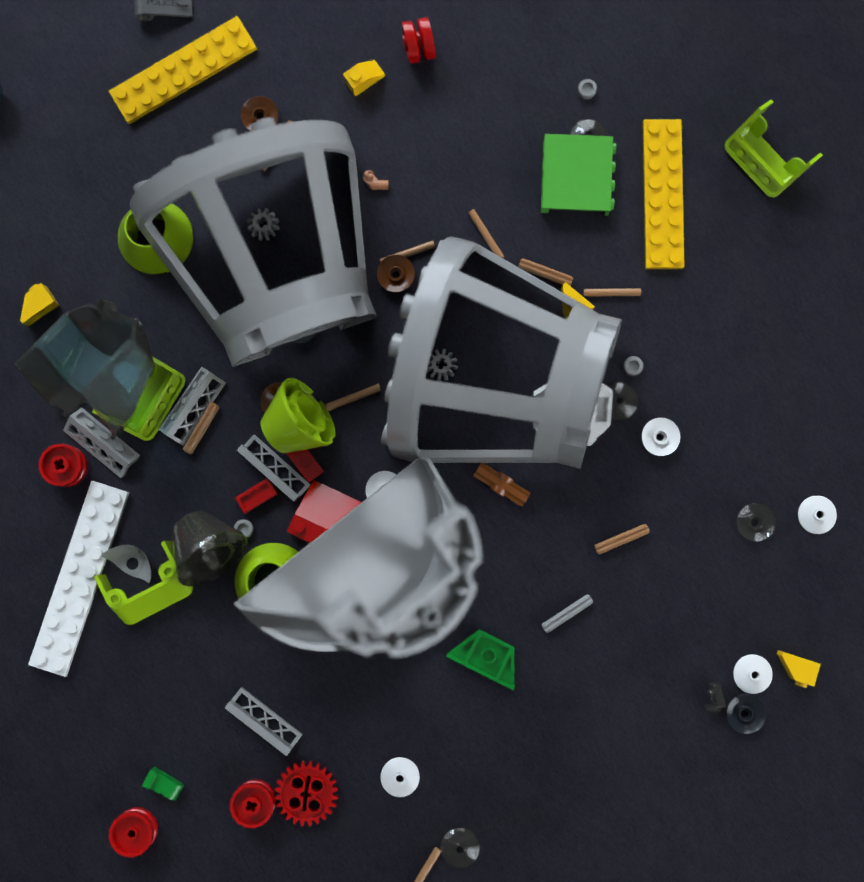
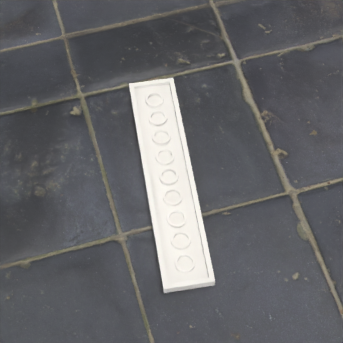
M91 481L28 665L64 677L68 675L98 587L94 576L102 575L107 560L102 555L105 551L111 549L130 492Z

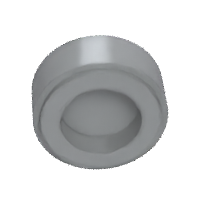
M591 79L582 80L578 86L579 96L583 99H591L595 96L597 91L596 83Z
M631 356L625 360L623 369L626 374L636 376L642 371L643 362L640 358Z
M239 520L234 525V533L238 538L246 539L253 534V524L248 520Z

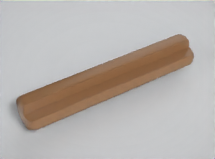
M524 258L520 260L518 267L524 271L562 285L565 282L571 285L573 277Z
M209 403L184 445L183 450L188 454H193L220 408L217 404Z
M646 524L640 525L595 544V550L598 554H602L649 534V528Z

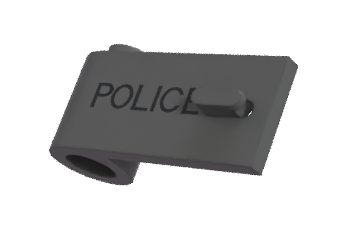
M134 0L135 18L140 21H150L154 18V15L192 17V1Z

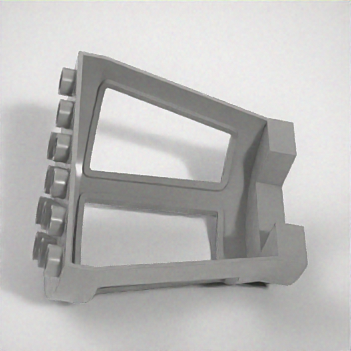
M270 117L255 122L251 126L252 131L237 136L235 129L224 130L212 137L214 145L191 155L175 159L172 165L150 179L141 181L133 186L135 193L130 200V208L137 227L223 343L232 367L267 356L274 347L338 325L340 330L376 318V313L368 294L355 150L346 128L339 123L326 120H309L276 125L275 119ZM323 152H338L348 156L358 267L346 268L344 265ZM303 157L325 273L307 277L270 291L267 290L216 183ZM188 193H192L244 299L243 303L222 315L218 314L152 223L153 218L160 211Z
M453 236L440 240L428 266H424L421 271L416 295L407 294L403 300L400 316L403 319H407L403 335L395 333L390 343L389 356L396 358L393 379L389 381L385 393V402H388L389 406L387 423L382 433L381 444L388 446L389 452L393 457L414 462L420 456L430 458L432 463H560L581 469L591 433L590 425L609 357L612 358L622 319L597 313L473 241ZM475 251L571 306L572 311L569 318L565 320L460 272L470 254ZM451 292L460 294L560 340L543 398L426 380L432 349ZM424 404L535 422L538 426L534 449L420 450L418 448L420 406Z
M420 456L234 604L261 631L280 642L300 649L312 651L356 650L368 655L373 651H386L392 657L413 653L426 648L443 637L454 627L468 608L477 587L472 580V572L475 566L481 563L478 534L467 509L455 504L431 459Z

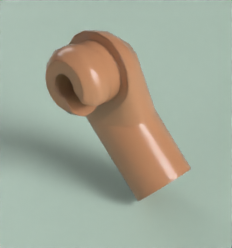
M371 170L364 172L363 180L370 189L389 190L388 180H378Z

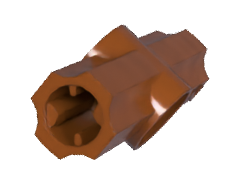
M484 463L480 464L473 475L488 485L491 490L502 497H507L521 507L530 495L529 491L514 483L513 479L501 472L495 471Z

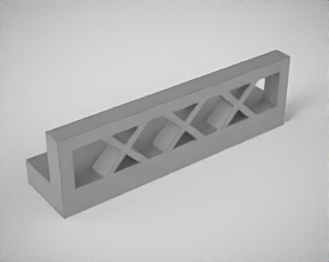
M201 367L159 430L183 446L209 403L216 399L226 382ZM212 379L219 382L215 389L209 390L208 385ZM206 396L205 404L198 406V399ZM195 411L196 417L194 420L187 422V415ZM184 427L185 433L181 439L174 436L179 428Z
M83 408L69 416L63 431L120 478L124 477L129 466L136 462L140 455ZM72 425L77 428L78 433L71 429ZM86 437H88L92 441L93 445L88 443ZM101 449L106 452L107 457L102 454ZM115 461L123 466L122 470L117 467Z
M255 434L245 445H241L237 449L242 456L292 501L296 502L310 487L311 484ZM256 440L260 444L261 453H252L248 447ZM263 448L266 449L268 453H263ZM264 455H272L275 459V466H266L264 464ZM286 467L289 470V478L281 479L278 476V468ZM292 480H300L305 484L299 493L292 489Z
M243 687L239 689L232 700L225 706L226 710L286 756L303 735ZM241 694H244L248 697L249 706H241L235 701ZM261 707L264 710V717L256 718L253 716V708ZM276 719L279 721L280 729H270L268 720ZM284 731H292L297 735L291 744L284 740Z

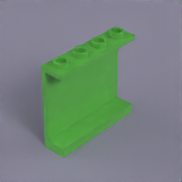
M544 135L541 213H548L549 209L604 211V216L609 215L610 211L614 209V198H611V191L615 189V180H612V173H615L616 163L612 161V156L616 153V143H613V136Z

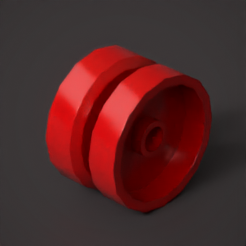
M428 17L417 20V32L411 20L401 22L403 45L409 64L420 62V50L426 61L436 59L434 40Z
M54 444L42 453L39 459V471L47 483L60 487H72L79 484L85 478L88 472V460L79 448L67 444Z
M251 779L238 787L231 798L230 811L232 817L239 825L245 828H256L269 820L277 801L272 786L262 779Z
M133 807L126 810L113 821L109 829L111 847L124 857L141 855L150 847L158 835L156 817L149 810L142 807Z

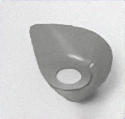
M120 545L103 553V558L113 562L125 573L150 583L151 569L149 561L139 548L131 545ZM129 558H136L139 565L136 569L130 570L127 567L126 563Z

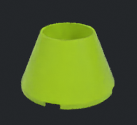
M171 203L153 219L165 222V231L162 237L180 262L183 263L189 256L193 246L192 225L186 214L179 207ZM130 209L122 219L118 230V245L122 256L133 268L140 272L152 275L170 272L151 245L144 246L138 244L137 235L139 228Z
M288 378L282 382L261 419V429L264 436L281 453L328 446L333 443L332 439L336 436L333 420L323 402H318L312 395L314 391L305 383L295 378Z
M267 543L249 551L240 561L235 574V590L238 599H241L255 587V575L260 567L267 563H273L281 567L299 552L281 543Z

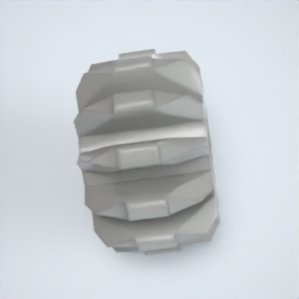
M265 208L263 213L260 209H257L258 214L256 215L252 212L251 216L253 219L247 220L250 224L247 228L249 231H252V237L258 236V240L262 241L265 236L266 240L269 241L270 234L273 237L276 236L273 230H279V226L276 225L279 223V219L275 218L276 214L274 212L269 213L267 208ZM266 222L267 225H264L263 228H261L260 224Z
M436 349V356L431 354L430 367H428L427 372L433 371L430 375L431 378H434L437 374V381L441 380V376H444L445 381H447V374L452 377L455 375L452 370H457L458 366L452 364L457 362V358L450 359L453 355L452 352L446 356V349L442 350V354H439L438 349ZM444 361V365L447 364V367L444 366L443 369H439V366H436V364Z

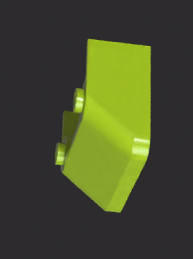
M769 100L759 107L727 139L725 149L767 196L776 197L823 155L819 153L807 164L797 157L792 158L786 163L762 137L767 130V121L761 114L773 103L772 100Z
M131 345L130 349L143 356L139 364V370L146 375L144 382L128 409L123 406H117L111 411L109 416L96 409H93L92 412L144 441H149L156 435L184 387L185 376Z
M171 541L161 542L169 558V561L163 563L159 568V576L162 582L129 599L121 589L112 588L106 574L94 576L106 603L125 624H135L188 597L192 593L193 585Z

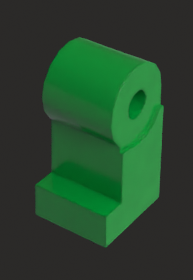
M153 767L149 771L142 784L143 787L152 789L174 801L178 798L184 786L180 781L157 767Z

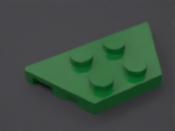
M480 629L446 655V657L511 690L515 688L514 646Z

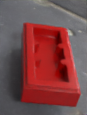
M308 449L286 453L308 483L324 472Z
M267 478L238 495L235 499L243 513L247 514L277 496L278 493Z

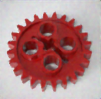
M302 760L300 767L295 762L294 769L289 766L287 767L288 774L282 772L281 776L284 780H277V783L281 786L275 788V791L280 793L275 796V799L280 800L276 805L277 807L283 806L281 814L288 813L286 820L293 817V824L300 820L301 826L304 825L305 821L311 826L312 820L319 824V817L326 820L325 812L332 814L330 807H336V803L332 800L338 799V795L334 794V792L338 791L339 788L333 787L337 780H330L333 773L326 774V766L321 770L319 762L316 766H313L312 760L308 765ZM307 776H310L311 779L308 789V793L310 794L307 798V808L304 811L303 803L305 799V793L302 792H304V790L306 789ZM297 777L301 778L303 780V785L296 786L294 784L293 779ZM313 781H321L323 787L316 789L313 786ZM291 798H298L301 804L294 806L291 803ZM317 800L320 803V807L317 809L312 808L310 801Z

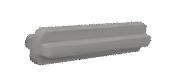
M588 594L542 623V628L546 633H549L593 604L592 598Z

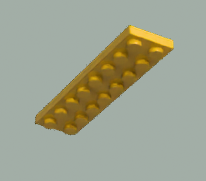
M238 16L109 90V93L128 124H131L257 50V47Z
M681 119L643 120L645 269H683L684 225Z

